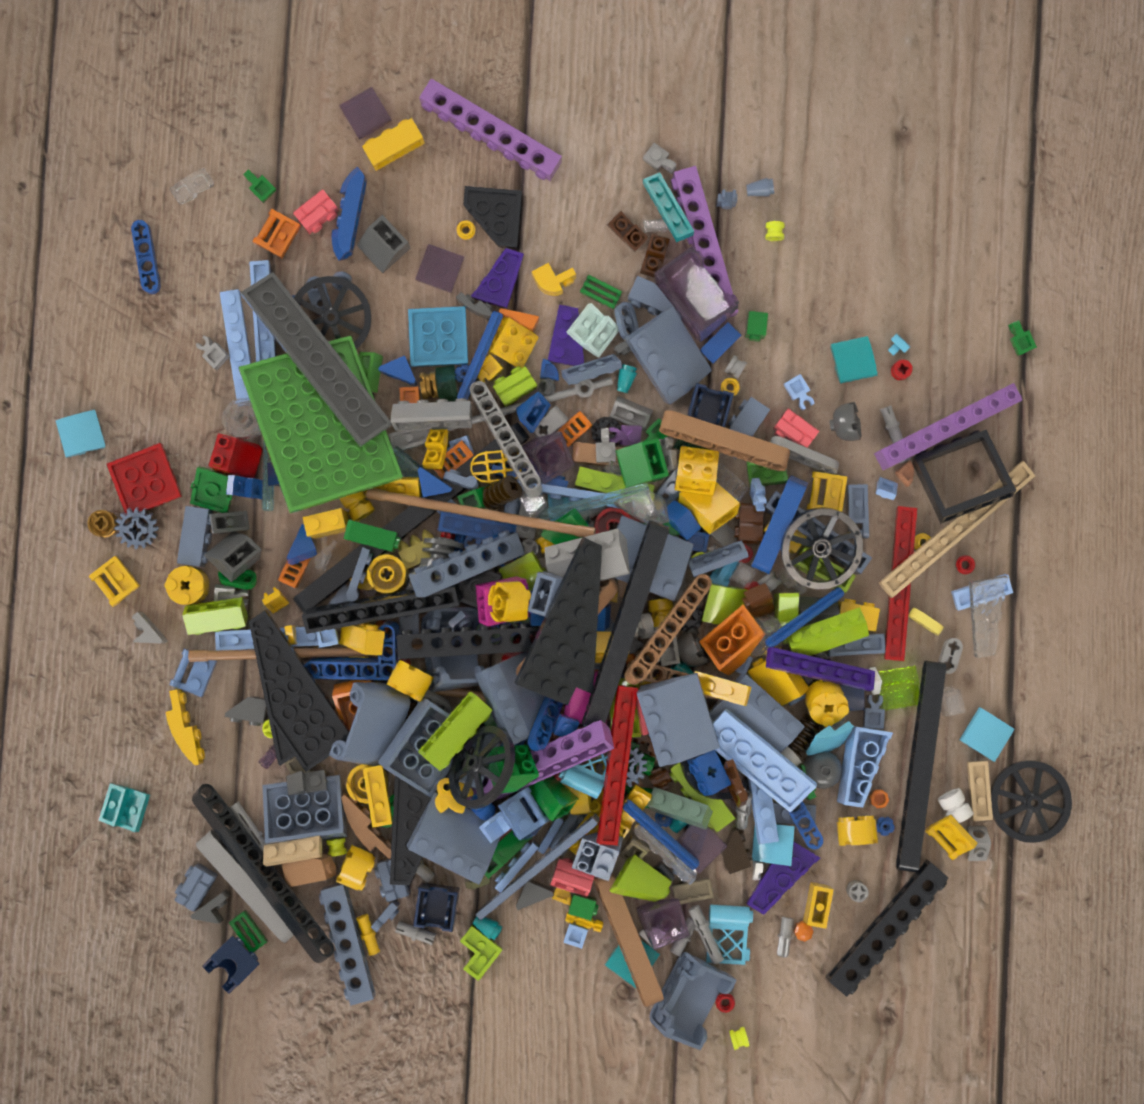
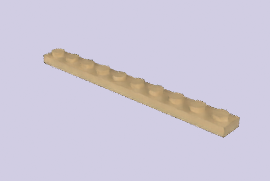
M1024 461L1008 472L1016 492L1035 477V474ZM1001 480L997 481L983 494L1004 487ZM1008 499L950 521L879 582L880 586L890 598H893Z

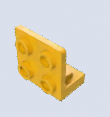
M503 317L488 354L497 355L511 365L523 368L539 337L511 318Z
M681 446L674 490L713 496L717 479L719 452Z

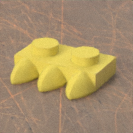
M423 530L422 542L418 537L411 535V547L404 541L400 542L398 553L407 570L419 565L421 558H430V554L422 551V548H431L430 545L423 544L424 538H434L429 531Z

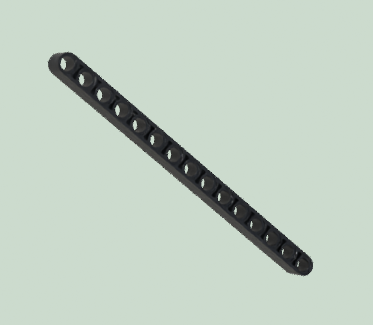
M518 422L511 426L520 445L530 438ZM504 437L502 440L507 441L510 437ZM494 439L477 454L501 449ZM501 453L488 454V459H502ZM477 454L456 469V471L461 473L460 476L466 478L472 476L470 470L471 461ZM485 455L479 456L474 462L485 461ZM500 462L489 463V470L492 469L493 465H497ZM473 465V473L486 471V465ZM475 475V476H476L477 478H480V477H482L483 475ZM442 480L454 488L452 492L427 497L422 496L421 498L448 502L466 488ZM410 505L382 529L399 533L398 537L402 540L437 511ZM361 544L297 594L293 601L303 613L308 608L317 607L350 581L363 546L370 548V553L373 554L370 564L374 558L383 555L387 551Z

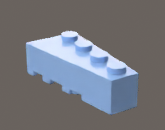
M854 726L845 743L837 802L843 805L863 808L872 786L871 782L874 775L877 774L878 765L882 755L884 756L886 752V745L892 737V732Z

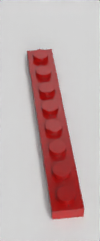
M897 506L891 571L914 553L917 508ZM911 583L893 598L889 597L885 636V660H905Z
M618 685L616 690L611 728L614 749L608 751L597 834V843L602 845L618 846L637 702V687Z

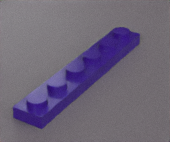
M774 647L767 648L766 668L862 690H874L875 671Z

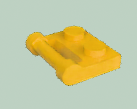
M812 472L813 484L807 510L827 507L842 512L847 476ZM823 479L826 480L823 505H817L820 482Z
M118 556L112 557L89 575L92 582L95 581L109 599V604L112 607L118 605L124 598L140 587ZM102 574H105L117 589L118 595H115L102 579Z
M951 814L931 824L925 830L929 836H932L942 846L951 860L974 849L978 844ZM938 830L951 842V844H952L955 848H953V847L947 842V840L938 832Z

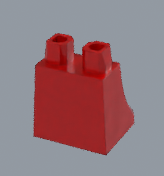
M218 433L208 466L213 470L226 474L255 478L263 448L259 444Z

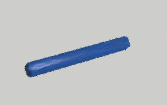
M493 311L458 392V399L468 400L470 396V386L476 382L503 318V315L497 311Z
M840 587L835 588L765 640L766 646L770 648L778 645L844 596V591Z
M627 800L623 804L624 811L691 870H695L699 866L697 858L631 800Z

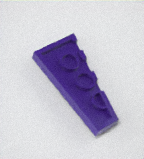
M793 841L791 866L770 863L746 904L764 915L820 857Z

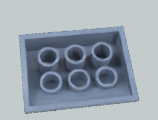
M673 306L624 338L663 401L669 405L685 395L696 383H699L712 371Z
M622 515L616 529H619L627 539L629 571L631 574L647 525ZM668 534L649 592L672 601L675 600L682 584L693 549V543ZM630 574L614 578L628 583Z
M527 652L518 654L475 674L486 702L493 710L491 713L497 727L509 734L513 744L529 737L545 697L514 683L517 677V667L526 658ZM547 708L548 713L551 716V711L549 708ZM542 722V728H543V730H544V729H545V725H544V723Z
M698 673L642 685L636 694L659 767L676 764L720 747Z
M740 674L734 682L752 687L747 706L719 699L709 711L712 722L727 708L781 753L793 742L805 726L748 675Z
M424 697L421 702H418L378 763L387 771L431 798L437 790L438 782L445 778L449 772L453 757L450 764L439 771L418 751L450 714Z
M340 775L326 777L328 789L326 791L288 796L287 782L262 785L265 843L268 845L320 836L322 841L348 837L347 819L341 799L343 791Z
M434 792L406 846L408 850L472 882L480 884L489 867L500 837L490 844L479 828L486 821L479 819L473 811L466 807L463 813L454 812L449 807L446 811L440 813L435 806V799L438 793Z

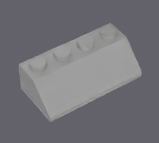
M463 398L456 399V402H448L446 399H439L432 403H429L427 400H419L417 403L399 401L398 404H393L391 424L395 431L472 428L471 401Z
M619 529L585 537L602 545L600 581L630 574L627 539ZM582 538L545 547V562L548 573L564 577Z

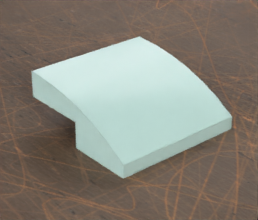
M592 303L585 307L567 331L577 343L596 357L601 356L619 332L617 324L609 316H604Z

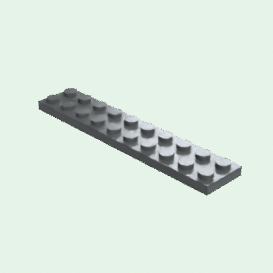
M274 272L241 292V296L360 447L392 426L385 413Z

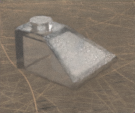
M649 490L614 501L615 506L645 524H648L650 520L660 524L669 522L666 500Z

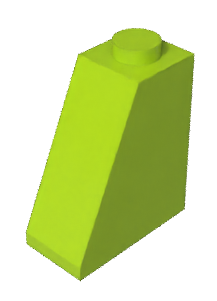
M799 593L774 594L775 632L798 616ZM787 638L780 642V644H788Z
M633 855L626 859L609 891L614 894L656 902L668 896L672 881L642 859Z

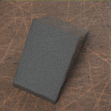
M532 879L524 884L517 901V911L554 896L553 889Z

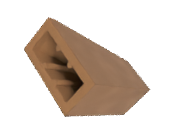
M322 853L320 858L281 864L285 881L289 887L327 880L336 875V866L332 856Z

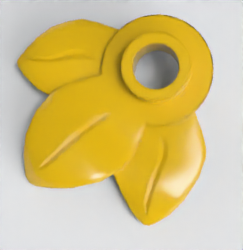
M449 778L441 779L437 784L438 795L435 799L437 810L443 813L449 807L454 812L463 813L465 806L456 802L450 790L446 791L443 789L444 785H449ZM459 782L460 790L462 792L464 784ZM470 788L468 797L474 794L472 788Z

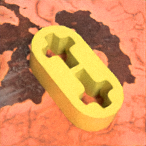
M914 607L908 614L909 618L939 636L944 628L937 621Z

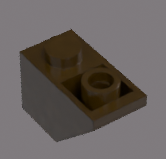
M736 827L731 829L721 851L729 874L751 867L750 861L753 860L749 848L745 850L743 842L746 840L742 830L738 831Z

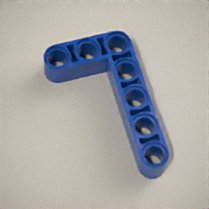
M792 475L790 476L751 567L770 574L780 551L784 532L795 516L809 484L808 482Z
M387 621L379 628L385 632L382 655H378V658L321 657L312 658L305 663V666L314 679L388 680L392 673L386 670V666H391L394 670L400 660L397 654V634H400L399 626L394 621ZM385 627L392 630V635H388L385 632ZM386 646L392 648L393 654L387 653ZM311 664L317 667V671L312 670ZM330 664L336 667V672L330 669ZM348 665L354 666L355 672H351ZM367 665H371L374 668V673L367 669Z

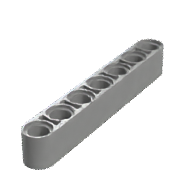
M481 381L474 382L470 386V392L476 407L525 493L530 497H538L542 493L543 488L537 472L486 384ZM483 391L481 395H476V393ZM488 406L492 407L490 410H484ZM497 421L501 422L499 425H493ZM504 437H510L507 441L502 440ZM514 452L519 453L517 456H510ZM528 468L526 472H520V469ZM532 483L537 484V486L534 488L528 487Z
M210 830L196 843L199 851L277 938L286 943L294 935L215 831Z

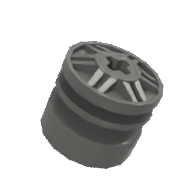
M443 537L424 538L423 544L430 545L431 548H422V551L430 554V558H421L420 566L426 565L427 567L432 565L431 562L433 560L449 558L448 554L454 552V550H463L464 544ZM451 565L448 567L449 574L452 572Z

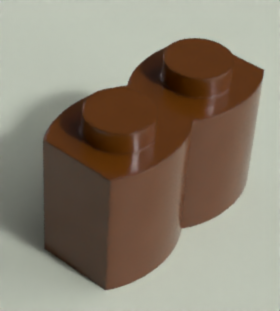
M740 503L738 514L735 516V519H738V526L734 527V538H737V542L742 541L743 544L760 545L763 536L764 511H756L753 503Z
M766 583L743 592L744 598H742V602L755 620L775 611L773 598Z

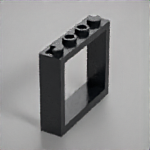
M976 430L965 438L958 437L953 439L951 443L946 445L939 444L928 452L921 451L915 455L912 462L940 524L1013 497L1016 492V488L987 430L981 432ZM981 441L1004 487L945 509L924 463Z

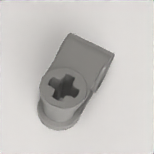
M557 406L553 407L535 429V437L539 441H547L570 419ZM540 428H541V429H545V428H546V429H547V432H546L547 435H545L544 433H543L542 435H540V434H539V433H540Z

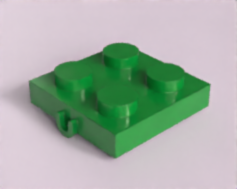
M201 466L197 467L195 480L191 483V489L193 490L190 504L221 513H228L231 500L233 499L232 495L226 494L228 475L230 474Z

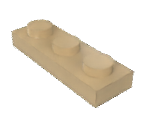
M988 761L967 762L970 807L974 813L971 816V820H993Z
M315 836L264 845L263 864L267 867L322 857V838Z

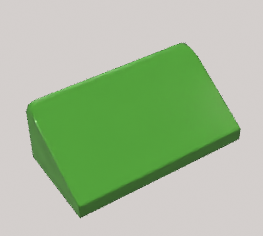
M360 352L359 359L370 389L373 393H377L381 374L378 369L382 365L383 356L375 352Z

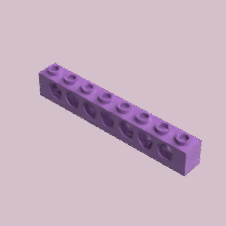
M430 79L419 97L423 109L430 113L432 111L435 112L445 122H452L458 130L462 132L464 130L467 131L476 141L482 140L487 143V147L491 150H499L505 158L510 161L514 159L519 162L523 169L534 171L535 175L542 180L547 179L551 181L562 163L561 155L433 79ZM439 100L446 101V103L442 106L437 105V102ZM457 109L462 111L460 115H454L453 112ZM472 119L479 121L476 125L469 124ZM487 129L495 130L491 135L485 133ZM505 138L511 140L509 144H503L501 141ZM520 148L527 149L525 154H519L517 151ZM536 158H542L544 160L541 164H536L534 162Z
M693 166L675 171L673 179H671V186L673 191H677L678 197H676V201L694 230V236L687 238L689 245L692 244L694 250L691 252L692 258L699 267L697 276L699 281H703L704 288H702L704 299H708L709 306H707L708 314L710 317H713L714 322L736 316L738 309L697 168ZM689 187L693 192L687 194L683 191V188ZM695 205L698 210L691 212L688 206ZM700 223L703 229L696 230L693 224ZM705 241L708 247L701 248L698 243ZM710 259L714 265L708 267L704 264V260ZM715 277L719 283L713 285L709 282V278ZM720 295L723 297L724 302L717 303L714 297Z
M1013 383L874 453L882 470H885L1023 399Z
M599 720L584 728L577 729L564 737L557 738L555 741L548 743L545 749L530 751L539 776L519 790L614 749L610 728L602 720ZM485 776L482 781L484 795L493 788L491 779ZM472 788L473 795L477 794L476 789ZM514 792L501 793L496 800L508 796Z

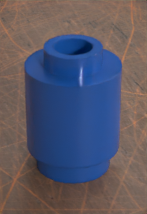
M477 794L473 795L470 800L478 799ZM491 803L483 808L471 810L479 819L486 821L494 816L496 808Z

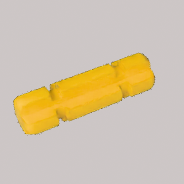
M568 912L566 914L565 921L573 924L574 922L575 925L587 929L593 928L597 932H601L603 928V922L600 920H593L591 918L590 921L570 915Z

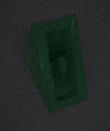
M455 366L436 367V386L439 399L456 402V399H458Z

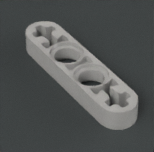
M778 436L771 438L770 443L788 448L791 451L789 459L823 473L837 474L839 468L837 460Z

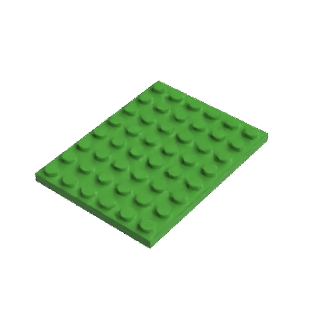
M351 335L329 341V344L374 399ZM287 353L239 367L240 375L290 514L403 478L386 430L360 447Z

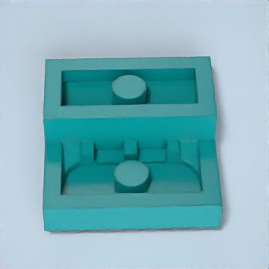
M868 336L831 344L830 349L835 361V370L840 384L877 376L874 354Z
M110 783L98 821L114 827L119 826L132 832H139L150 794Z
M641 940L652 967L660 954ZM618 945L604 965L636 988Z

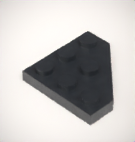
M465 186L464 208L498 247L517 249L522 191Z

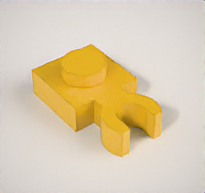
M489 354L485 358L477 378L484 383L486 378L491 382L504 367L493 355Z

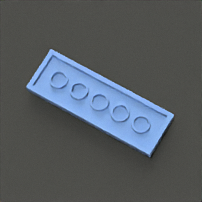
M727 708L713 721L720 745L715 751L727 761L733 759L736 768L789 812L793 811L817 787L815 781Z

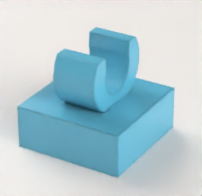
M896 333L891 338L894 344L888 351L894 356L900 349L905 353L910 348V345Z

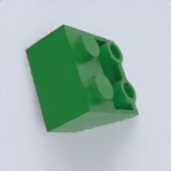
M659 438L640 442L615 451L625 488L660 481L669 476Z
M514 745V768L511 778L502 793L516 792L539 776L528 745ZM504 746L494 747L487 757L505 753ZM505 760L489 764L488 770L500 777Z

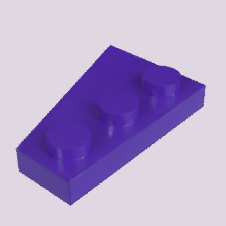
M505 248L471 297L478 301L481 300L482 302L508 309L524 253Z
M559 304L548 361L568 366H577L584 363L583 347L567 333L579 316L578 308Z

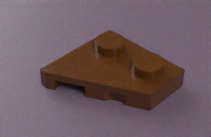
M731 759L726 761L723 767L731 782V785L727 786L737 807L740 808L746 804L748 793L745 787H743L735 762Z

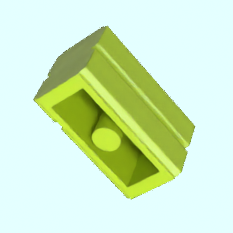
M526 366L514 368L510 376L498 378L494 381L495 385L493 386L504 407L511 405L538 388Z

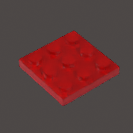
M162 443L106 464L126 514L128 508L134 511L136 507H139L141 512L146 508V511L183 497Z

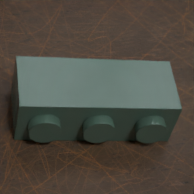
M654 787L651 800L647 804L653 812L705 830L713 813L708 805Z

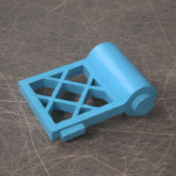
M601 754L602 758L594 761L589 759V763L584 765L578 764L560 772L558 776L561 778L560 783L597 799L604 785L607 766L605 759L608 758V755L604 756ZM603 760L605 769L601 775L594 771L592 764Z
M709 905V928L713 933V929H721L725 933L720 939H715L718 947L724 952L722 956L728 957L724 958L720 963L745 965V962L749 961L750 948H747L749 923L753 922V911H750L749 907ZM735 930H742L743 937L736 942L731 934ZM728 937L734 944L725 950L720 943ZM737 947L741 951V959L732 958L729 953ZM707 952L706 962L712 963L711 958Z

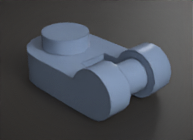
M450 469L449 472L445 471L443 480L468 490L478 488V481L474 476L466 478L460 476L461 473L456 470Z

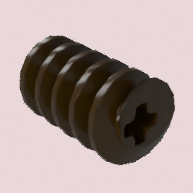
M510 475L484 488L483 504L487 509L495 510L520 498L523 495L522 487L516 478Z
M808 714L803 715L806 721L799 720L805 727L793 742L788 745L800 757L802 755L799 751H807L804 745L810 746L811 742L809 739H814V732L819 733L821 732L819 726L824 727L816 723Z

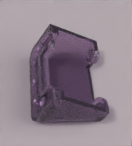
M691 246L656 271L654 275L658 288L682 316L681 320L694 337L701 342L738 309L739 301L734 294L730 295L723 292L705 269L702 253L699 250L696 251Z

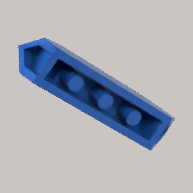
M358 167L349 173L340 190V193L345 195V197L341 198L340 203L342 213L337 218V227L339 228L332 230V246L338 261L345 260L353 255L367 180Z

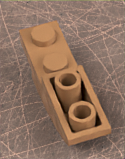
M346 792L341 797L348 822L358 839L370 852L376 846L387 858L391 859L392 841L384 839L381 836L382 832L377 827L370 825L372 822L370 809L366 806L363 808L358 801L352 799Z

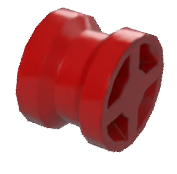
M905 359L897 361L890 369L891 376L897 381L905 380L913 371L912 364Z

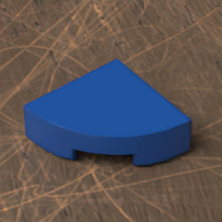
M543 359L540 379L549 378L553 381H559L557 368L550 361Z

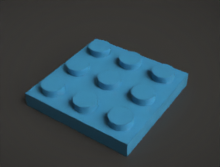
M465 306L408 309L411 367L468 365Z

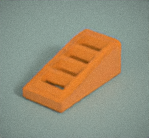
M502 308L499 310L503 317L511 318L531 332H534L540 320L539 316Z
M579 411L551 438L564 452L592 427V424ZM579 419L585 425V427L582 428L576 422V420ZM572 424L579 430L578 433L570 427ZM566 429L573 435L572 439L564 432ZM560 434L568 441L566 444L558 437Z
M461 440L446 452L445 459L448 458L454 466L451 468L446 460L443 466L448 472L450 469L456 470L472 458L474 454L464 441ZM460 448L465 453L466 457L463 458V456L459 453L457 449ZM454 453L460 462H457L451 454ZM434 469L443 480L445 471L443 469Z
M311 558L301 561L302 567L295 564L290 565L287 561L278 581L293 588H298ZM290 567L299 570L298 574L290 571ZM287 574L295 577V580L286 578Z

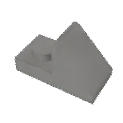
M137 612L132 616L135 620L134 625L140 631H144L133 642L166 643L168 641L144 612Z

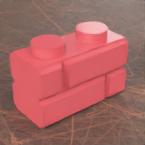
M322 189L294 211L293 214L306 231L311 234L312 232H319L323 227L322 224L327 220L329 222L334 220L338 215L339 209Z
M789 408L773 428L776 431L774 433L776 436L786 438L808 448L819 433V430Z
M558 859L550 885L588 897L594 876L573 869V861L571 859Z

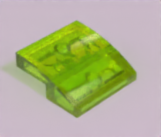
M916 665L878 672L882 680L880 695L883 697L882 709L887 711L918 705V685L920 683Z

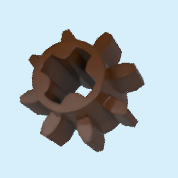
M660 767L652 769V775L648 776L653 788L666 790L669 788L668 783L672 782L666 768L661 770Z

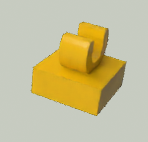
M275 587L272 594L264 593L265 598L262 599L264 605L273 614L289 604L287 598Z

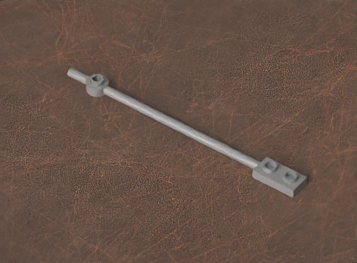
M611 377L595 382L586 379L576 384L574 388L556 392L552 395H545L544 397L548 402L573 395H578L580 398H589L595 389L612 385L613 381ZM587 386L588 391L582 392L581 387ZM524 402L503 407L500 410L503 415L517 412L516 408ZM481 414L472 416V424L484 421ZM429 430L397 431L388 434L394 453L425 445Z

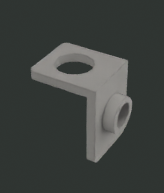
M968 826L967 832L978 843L974 849L969 851L968 861H986L991 847L987 828L985 826ZM979 831L983 833L984 837L977 838L973 835V832Z

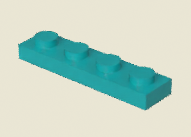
M659 172L644 178L643 185L676 243L694 236L692 226L661 173Z

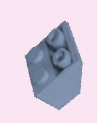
M538 572L528 611L545 616L563 577L548 572Z
M598 833L583 836L572 868L609 881L624 837L619 836L618 846L598 844Z

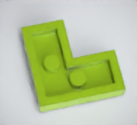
M471 925L460 940L463 945L474 952V955L464 966L463 970L479 981L503 950L501 946L492 939L489 940L474 925Z

